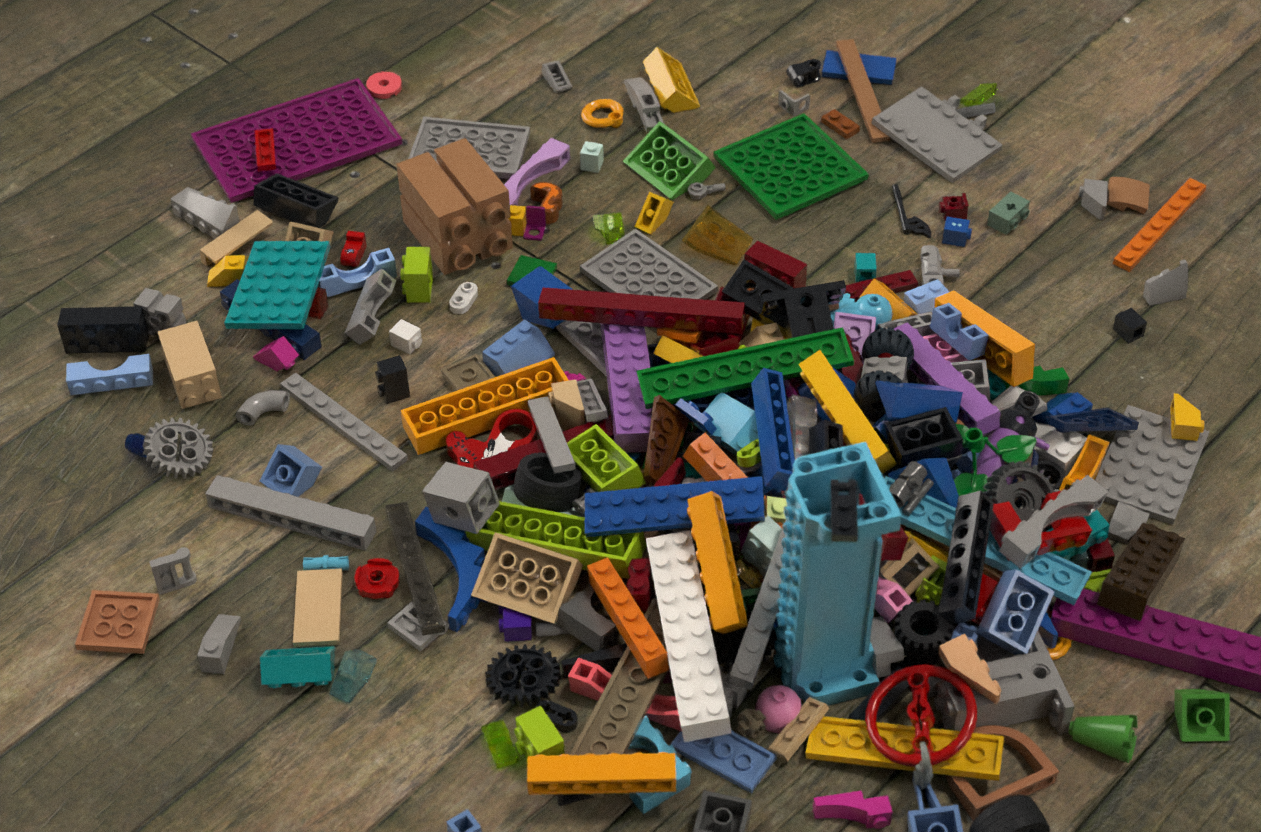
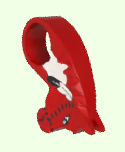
M522 409L507 410L499 415L488 440L485 442L467 439L465 434L460 431L449 433L446 438L447 453L457 465L473 468V463L480 459H485L536 441L537 428L529 412ZM514 424L526 426L531 430L527 437L515 441L506 440L501 434L503 429Z

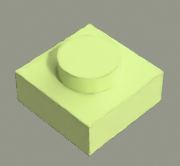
M767 496L764 500L765 517L768 515L775 522L785 523L784 507H787L786 499Z

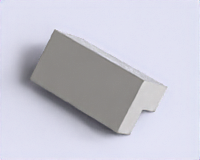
M883 616L874 617L870 642L874 649L872 666L877 677L880 678L891 675L890 663L904 660V650Z

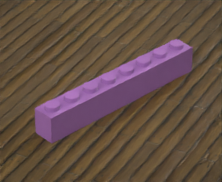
M908 322L894 328L895 331L899 329L910 338L914 348V358L909 369L925 385L945 386L963 392L958 418L969 429L979 428L984 435L1000 427L999 418L1001 414L999 409L993 406L987 397L976 389L973 383H969L964 378V375L960 371L958 372L952 363L941 355L939 350H935L930 345V342L919 334L916 328H913Z

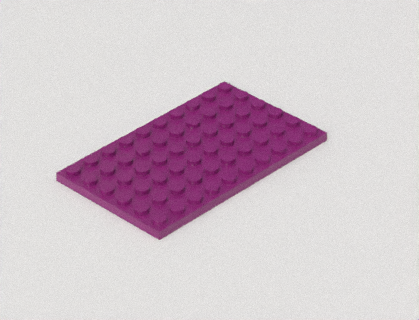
M359 78L191 133L193 142L231 203L253 196L254 185L276 173L297 181L403 144L401 136ZM273 128L277 170L258 172L255 130Z

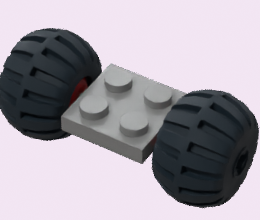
M892 327L875 330L866 338L862 347L864 364L861 379L854 389L853 399L865 417L873 422L886 414L875 382L879 380L904 383L906 371L909 369L914 358V348L910 338L901 330L897 329L895 331Z

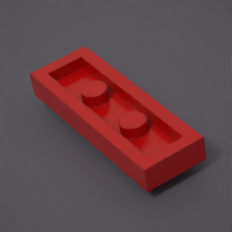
M273 128L255 130L258 172L277 170Z

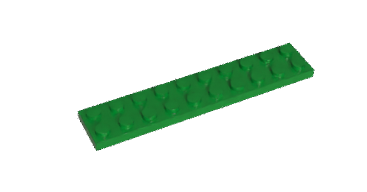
M842 327L637 370V378L645 408L650 409L653 408L654 397L661 395L670 404L677 403L680 399L688 401L716 395L721 392L726 393L752 387L751 383L762 368L782 372L783 380L801 377L799 373L803 370L799 363L821 350L834 369L853 366L854 359Z

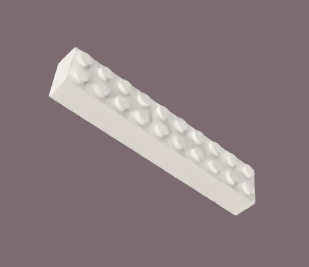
M687 530L646 538L684 742L731 734L730 720L691 531Z

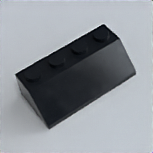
M278 173L254 185L253 206L260 208L262 211L273 213L277 217L317 228L327 223L339 200L337 196Z

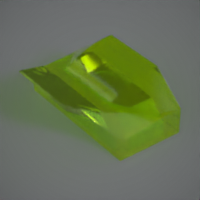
M621 212L593 215L595 229L604 236L606 245L613 244L625 236Z

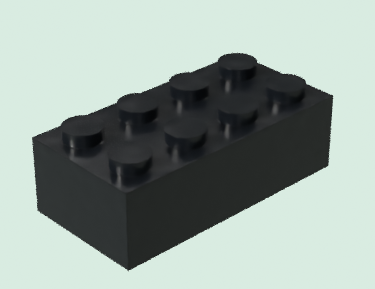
M142 306L61 308L57 326L66 354L146 352L149 332Z

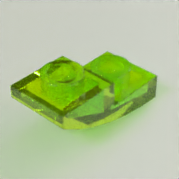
M503 719L481 726L486 745L497 769L520 762Z

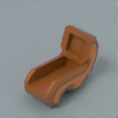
M549 182L533 184L530 187L531 199L542 202L540 207L545 208L546 224L556 222L559 218V210L563 206L561 188Z

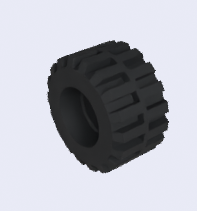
M920 600V603L912 601L910 606L906 604L903 606L902 611L899 610L897 613L894 635L902 645L904 656L907 655L908 660L913 661L915 659L920 664H922V661H927V664L932 663L933 659L936 661L941 660L939 646L951 640L954 626L939 614V605H935L934 601L930 600V603L925 602V600ZM928 628L935 633L923 636L915 633L913 630Z

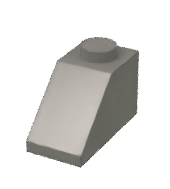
M1085 179L1084 185L1079 187L1078 197L1082 198L1081 206L1099 220H1104L1107 206L1108 181Z

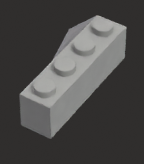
M189 187L171 198L172 211L177 217L183 218L187 223L199 228L201 232L210 235L213 239H216L240 222L236 204L227 205V202L222 199L216 201L213 196L208 195L205 197L202 192Z

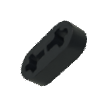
M543 700L540 704L536 705V708L541 706L545 712L550 710L546 714L557 730L570 733L577 728V714L572 709L549 700ZM568 718L571 719V721L563 723V720L566 721Z

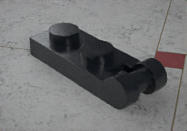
M830 479L831 542L858 541L856 480L839 482L838 479ZM838 492H848V495H839Z

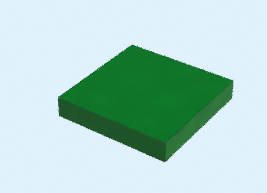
M520 255L507 279V285L512 286L539 266L554 275L557 263Z

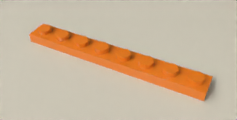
M1189 178L1118 253L1113 260V264L1130 272L1205 192L1207 185Z

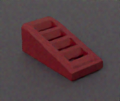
M677 458L653 487L682 484L686 475L682 458Z

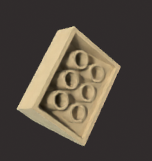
M495 532L471 596L555 624L558 619L559 608L563 603H567L576 586L583 565L578 559Z

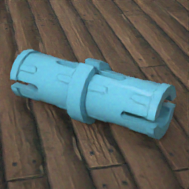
M323 555V557L303 558V570L340 568L346 571L349 570L348 556L329 557V555Z

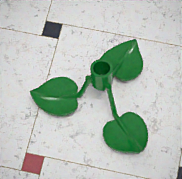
M955 424L963 438L962 447L968 448L971 451L973 474L965 472L954 479L958 495L962 496L980 490L982 492L986 491L983 486L988 483V476L986 474H977L976 453L981 452L985 444L995 454L1002 455V460L1007 464L1018 461L1024 463L1031 456L1037 439L1027 435L1006 436L997 442V450L988 441V437H983V433L979 428L969 429L964 425Z

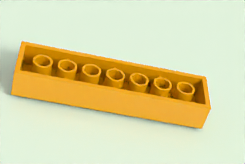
M552 357L401 410L403 428L417 454L420 455L446 446L447 435L453 431L463 432L466 438L491 430L499 415L507 410L522 409L531 414L527 400L547 397L548 392H552L551 383L569 380L556 359Z

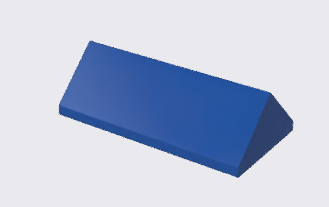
M879 380L875 382L886 414L890 420H898L946 407L954 423L957 422L963 392L937 385L892 383Z

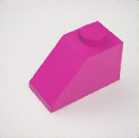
M283 336L265 345L253 358L271 369L279 371L283 368L285 370L291 368L295 364L294 359L299 354Z

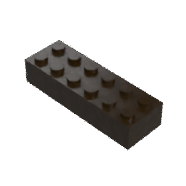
M1142 523L1103 581L1097 605L1141 622L1178 562L1185 538L1175 532L1159 529L1153 524Z

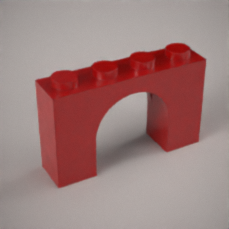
M1061 491L1047 493L1040 507L1041 510L1049 500L1052 499L1054 501ZM1009 501L993 505L990 532L1000 548L1003 544L1001 541L1003 536L1010 530L1013 532L1021 522ZM1084 516L1065 517L1051 523L1053 531L1042 532L1041 546L1036 555L1040 556L1047 552L1062 551L1066 548L1085 545L1092 529Z

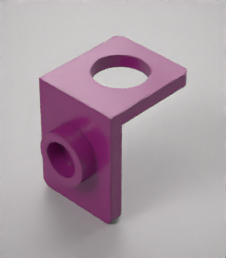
M526 206L527 225L523 237L526 240L542 241L546 228L545 208ZM531 230H538L540 232L538 235L529 234Z

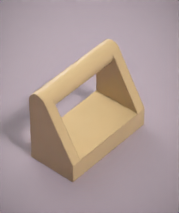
M913 538L907 542L901 561H888L880 569L882 575L887 580L899 584L893 576L919 553L929 565L905 589L900 585L908 596L918 589L923 578L928 579L939 568V565Z

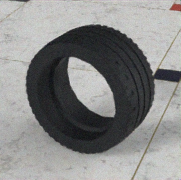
M546 453L526 455L520 460L517 467L514 494L522 504L528 507L553 512L567 511L573 507L572 501L578 497L581 485V471L575 464L576 469L555 474Z
M1015 795L1002 799L986 808L972 822L969 832H1050V827L1043 813L1031 797Z

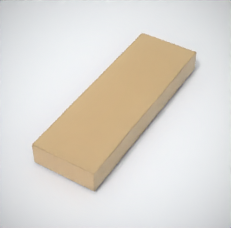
M808 697L801 706L799 714L785 726L769 746L768 751L776 754V757L789 761L829 710L827 704Z

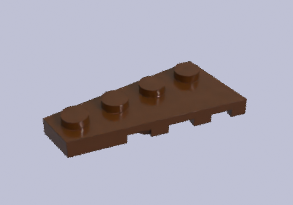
M661 395L655 396L653 401L643 475L653 485L674 463L690 420Z

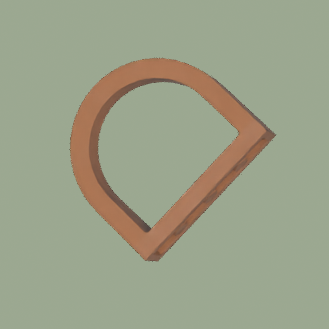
M986 725L975 727L973 733L1004 736V743L1016 749L1035 773L983 797L976 793L964 777L945 775L950 788L971 819L975 820L986 808L1002 799L1015 795L1028 796L1054 784L1059 771L1035 742L1025 734L1004 726Z

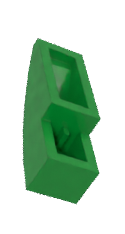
M1040 365L1034 367L1033 379L1017 386L1040 396L1067 393L1070 378L1063 367L1044 371ZM1001 379L1002 382L1005 384L1006 389H1008L1011 385L1003 379Z

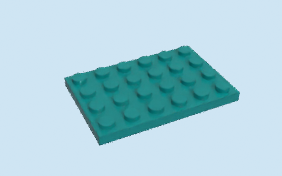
M255 241L224 322L226 329H303L331 248L330 242Z

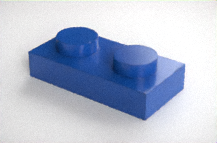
M680 399L675 404L682 414L710 435L716 431L717 428L712 423L714 419L705 411L701 413L700 409L693 402L687 403Z

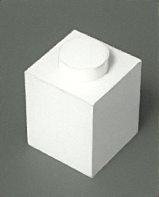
M402 319L389 331L391 346L408 354L419 348L422 343L421 329Z

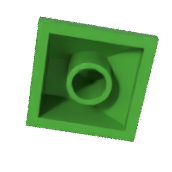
M1174 689L1175 717L1182 742L1230 741L1229 693L1202 689Z

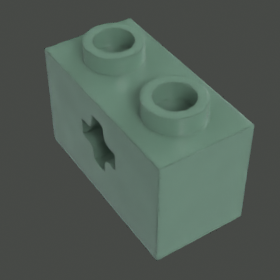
M1010 191L989 211L987 225L1007 235L1012 229H1016L1022 220L1028 217L1030 201Z

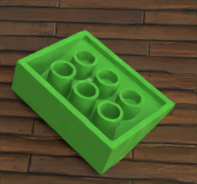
M661 121L654 126L623 160L628 167L671 200L687 192L689 185L696 182H704L716 168L705 154Z

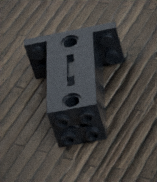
M845 280L762 294L760 303L761 314L775 315L782 311L787 339L832 330L833 324L829 305L837 304L843 299L846 290ZM842 368L836 369L843 374ZM798 377L801 385L805 383L802 377Z

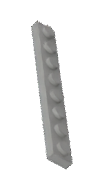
M296 372L280 383L283 391L289 392L291 397L392 472L408 461L406 453Z

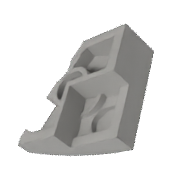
M1181 260V265L1172 271H1169L1167 268L1158 276H1153L1146 280L1143 297L1149 305L1186 298L1188 288V264L1186 260Z

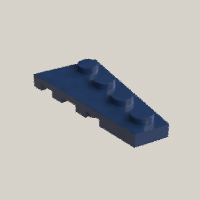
M1107 407L1049 416L1048 424L1055 427L1058 432L1068 433L1074 431L1137 430L1139 422Z

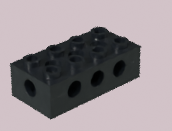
M744 259L722 290L723 300L745 303L746 314L765 325L777 323L781 334L787 337L782 311L775 315L761 314L760 303L762 294L794 288Z

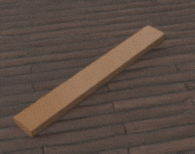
M854 39L836 41L838 53L872 143L890 141L888 135L872 124V118L881 113Z

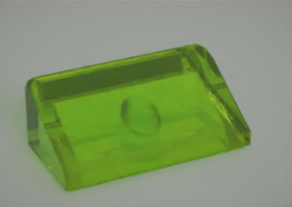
M982 83L960 99V102L968 107L984 103L996 94L997 83Z

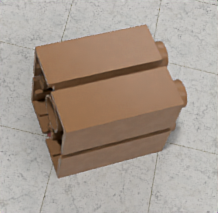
M466 138L434 149V153L437 156L436 161L429 152L396 164L399 190L402 193L400 198L403 222L422 247H430L431 258L444 275L469 268L472 264L476 263V255L481 260L492 256H500L513 248L511 222L508 219L511 217L509 190Z

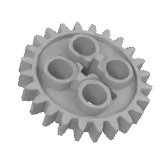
M172 417L169 423L162 419L161 424L156 422L154 428H149L143 443V454L147 455L146 461H152V468L159 467L158 473L164 470L167 477L170 473H174V478L177 479L178 474H181L186 479L187 473L194 477L195 472L200 474L203 468H207L212 458L213 448L211 447L213 442L209 441L210 435H204V428L197 429V423L192 426L190 425V420L183 423L182 418L175 422ZM178 434H180L181 441L179 445V462H176Z

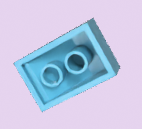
M723 392L719 393L706 408L705 412L714 419L712 423L717 428L712 435L722 437L721 445L736 457L739 450L758 439L755 411ZM694 423V425L697 426L700 430H702L704 433L710 435L708 432H706L705 430H703L701 427H699L697 424Z

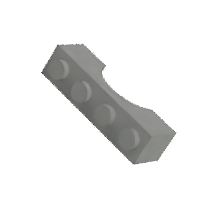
M383 269L366 279L345 331V334L359 345L375 336L380 321L375 318V314L385 299L391 295L396 280Z

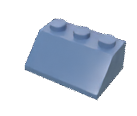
M524 319L482 351L483 362L492 374L498 377L550 359L555 355V352L540 329Z

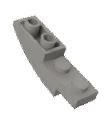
M641 77L625 79L624 84L634 109H638L646 132L651 131L659 121L664 123L659 112L660 104L649 84Z

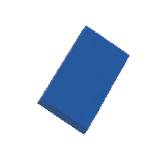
M827 50L822 77L849 80L838 51ZM859 54L870 82L892 85L897 58Z

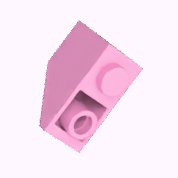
M878 577L874 608L889 624L897 618L899 610L902 611L903 606L906 604L909 606L913 600L898 583Z

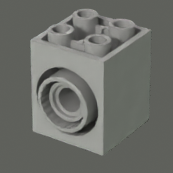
M449 462L444 463L422 491L434 523L475 534L480 531L500 504L488 472Z

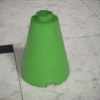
M1136 715L1076 717L1075 721L1070 722L1069 735H1072L1073 740L1122 762L1129 763L1135 750L1137 736H1135L1133 728L1138 729V718Z

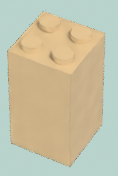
M198 321L158 331L164 360L181 408L185 409L222 398L216 369Z

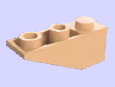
M963 634L940 645L939 655L947 669L958 674L969 687L995 704L999 702L1000 693L1002 692L998 682L996 680L992 681L989 676V667L984 659H979L977 655L978 649L972 639L968 640L967 636Z

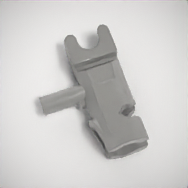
M925 245L921 248L922 285L937 279L944 285L943 277H959V269H944L941 267L942 258L936 246Z

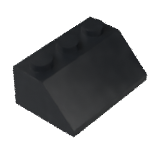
M946 407L885 423L890 453L896 461L898 469L907 466L911 461L918 462L929 458L950 459L961 456L963 438Z

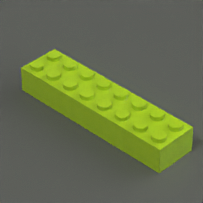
M499 501V506L477 534L465 531L469 543L482 547L487 551L496 532L578 559L583 565L582 570L587 571L588 565L608 557L618 575L626 579L630 578L628 572L630 561L632 559H641L647 547L644 532L586 537L585 517Z

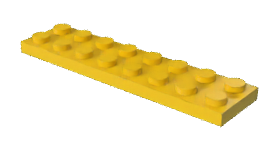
M823 716L809 734L805 752L806 759L916 771L915 767L903 766L884 757L871 742L865 721ZM877 722L879 734L885 743L896 751L904 754H913L912 740L915 737V728L913 726ZM929 729L930 739L935 751L949 745L960 733V731ZM973 733L967 744L956 755L944 762L931 765L933 773L999 781L1004 736Z

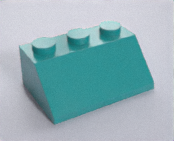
M335 646L266 650L260 656L261 685H268V688L282 687V684L291 683L292 687L305 686V682H314V685L318 686L327 685L328 681H332L334 678Z

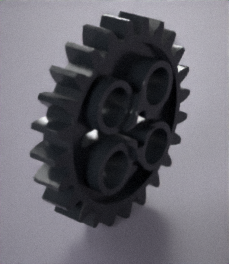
M526 644L523 645L522 649L515 645L513 651L506 648V654L498 652V659L492 658V664L487 665L488 671L485 672L486 685L489 688V693L494 694V699L498 700L501 698L502 704L510 701V707H513L515 703H519L520 708L523 707L524 703H528L531 707L532 701L540 704L541 697L549 699L548 692L555 693V687H559V680L561 679L560 664L557 663L556 657H552L551 651L545 653L544 647L536 650V645L527 649Z

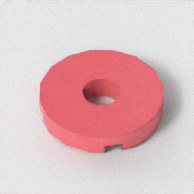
M379 72L368 78L366 87L371 96L379 99H388L393 94H399L402 90V81L395 73Z

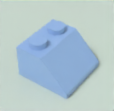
M937 279L905 292L904 302L918 314L933 312L935 298L949 293V291Z

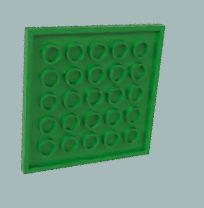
M805 113L713 151V157L776 220L866 181L869 177V173Z

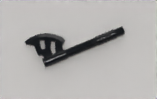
M893 184V195L903 233L907 235L913 232L914 234H923L927 238H931V230L923 220L915 216L909 219L906 217L898 184Z

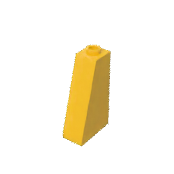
M663 335L653 353L671 363L704 357Z

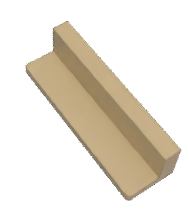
M256 210L201 248V263L206 267L211 263L217 264L225 256L230 255L273 225L272 220Z

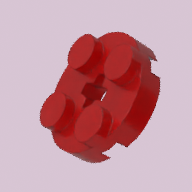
M384 558L368 560L367 564L363 567L360 565L357 568L354 576L359 595L372 599L392 597L400 583L398 568L393 566L391 561ZM376 576H380L381 580L374 581L372 579H375Z

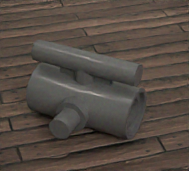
M911 461L899 478L889 488L898 508L903 507L908 501L902 510L906 516L913 512L934 484L930 479H926L923 483L927 476V470L915 461Z

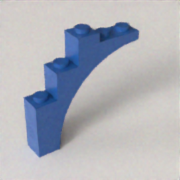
M426 506L415 521L417 536L431 542L443 551L452 562L458 574L459 589L455 603L448 614L449 629L458 632L460 627L467 623L469 614L478 607L480 600L487 603L485 600L471 596L485 560L484 548L469 543L464 530L434 523L429 508Z

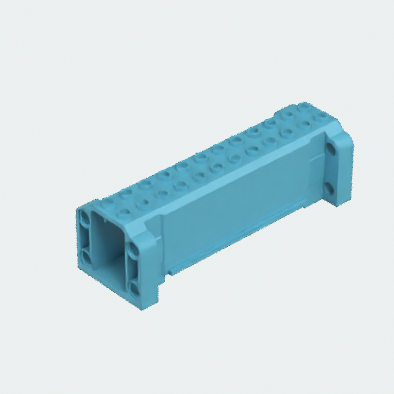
M861 442L797 458L793 464V474L788 481V490L785 491L787 507H784L786 522L783 523L785 536L781 540L783 554L780 555L782 569L779 570L781 584L778 585L780 598L777 599L779 613H776L778 627H775L777 641H774L776 644V654L773 655L776 668H780L782 672L781 680L783 685L794 690L803 702L810 697L829 706L868 696L879 685V679L872 666L874 649L871 645L870 637L883 544L881 535L899 531L902 515L866 442ZM830 479H838L839 482L857 481V542H831ZM838 492L839 495H848V492ZM861 493L866 504L858 506Z

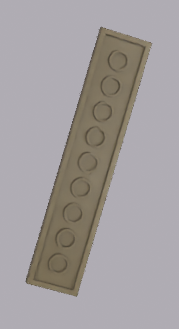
M653 598L644 616L667 652L658 601L656 598ZM627 646L569 755H585L588 753L594 755L626 754L668 671L648 679ZM597 793L590 795L602 799L605 793Z

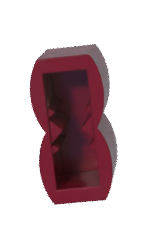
M648 558L632 559L628 566L630 578L627 582V589L640 610L647 611L653 600L651 591L654 587L651 564Z

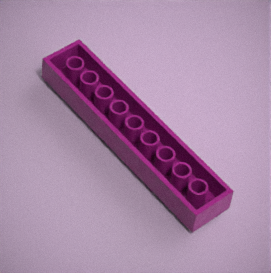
M1083 589L1075 605L1057 597L1055 599L1050 620L1059 637L1261 693V637L1153 607H1149L1140 622L1097 605L1100 593Z

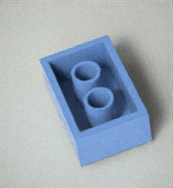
M1017 569L1004 571L976 633L1014 655L1027 654L1055 591Z

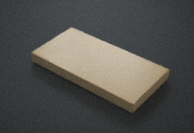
M342 568L297 571L293 634L294 647L340 645Z

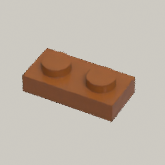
M835 109L821 117L823 124L846 140L860 132L858 124Z

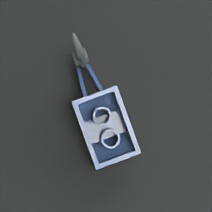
M920 742L922 760L918 765H915L916 771H913V785L917 797L918 810L908 811V831L963 832L958 805L941 807L930 786L931 778H933L930 756L926 744ZM921 791H924L929 809H924Z

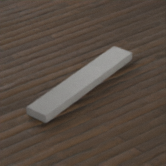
M548 396L527 400L529 410L553 472L556 474L576 469L574 459Z

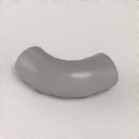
M278 390L257 393L242 404L236 413V418L240 423L251 426L265 412H285L289 406L290 394L289 392Z

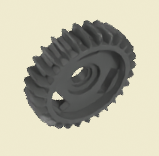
M1022 461L1002 465L991 473L992 475L987 478L988 483L983 486L986 489L983 493L994 504L1009 501L1021 521H1028L1036 510L1040 511L1041 502L1043 503L1047 493L1057 492L1053 490L1056 483L1050 484L1048 481L1051 476L1044 477V470L1038 472L1037 465L1030 467L1029 462L1023 464ZM1019 477L1023 481L1008 485L1006 478ZM1015 498L1022 500V509L1016 507ZM1051 524L1047 525L1042 532L1050 530L1052 528Z

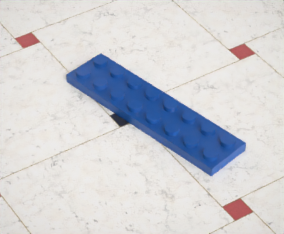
M760 476L585 493L586 537L691 528L693 525L692 520H690L687 514V507H689L687 499L710 491L721 496L727 524L765 521L763 478Z

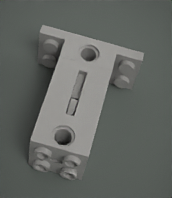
M1037 631L1027 654L987 663L990 670L989 676L992 681L996 680L1002 692L1000 693L999 702L995 704L971 688L977 705V722L975 727L986 725L1007 726L1049 716L1051 726H1055L1059 735L1068 733L1074 704L1039 631ZM940 679L939 683H937V697L934 698L936 709L941 711L943 715L942 720L946 730L961 731L966 718V705L963 696L951 683Z

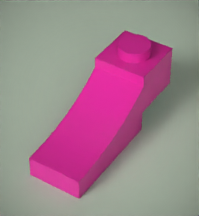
M862 791L815 797L812 810L814 819H848L866 824L867 829H880L891 825L893 813L888 795L864 799Z

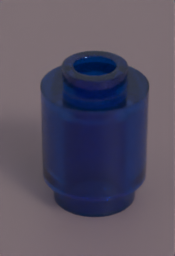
M139 433L129 434L125 440V448L132 454L147 458V455L143 454L145 435Z

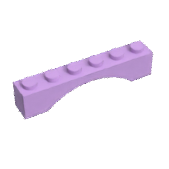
M550 138L504 184L509 190L510 205L518 206V199L522 191L534 179L549 172L560 170L570 160V145Z

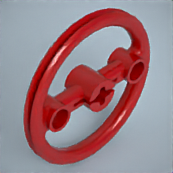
M936 665L906 667L888 676L872 693L866 709V728L875 748L892 762L903 766L915 767L922 760L919 744L924 742L928 745L927 749L931 765H936L956 755L970 740L977 722L976 700L965 680L947 668ZM929 677H937L951 683L962 694L966 705V718L960 733L949 745L938 751L934 750L930 739L929 729L935 724V717L930 704L927 702V693L930 690ZM905 680H908L913 699L907 707L909 719L915 728V737L912 740L914 752L911 755L896 751L885 743L879 734L876 722L878 708L882 699L894 686Z

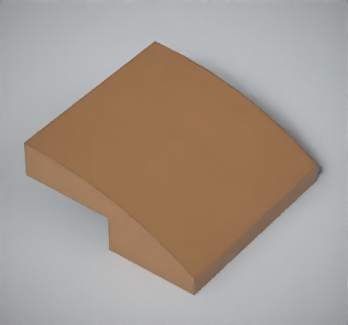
M1110 177L1107 204L1121 211L1129 207L1145 214L1148 210L1150 185L1131 178Z

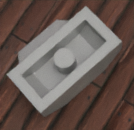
M1119 501L1110 522L1107 538L1127 544L1130 537L1137 532L1141 524L1147 522L1150 514Z

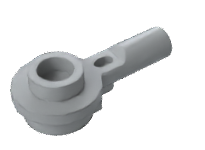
M696 182L688 187L690 197L695 200L706 197V194H711V192L725 191V183L705 186Z

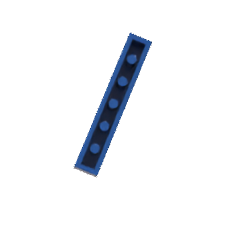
M762 368L751 385L765 487L785 491L788 488L789 478L793 474L795 458L783 374L779 371Z

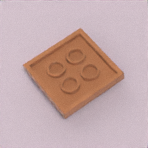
M92 590L76 639V649L144 654L159 604V595L153 593Z

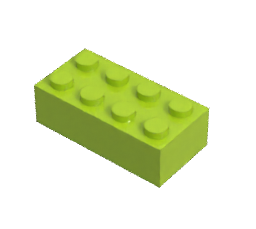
M597 424L567 442L574 462L581 471V478L595 492L635 489L646 484L639 465Z

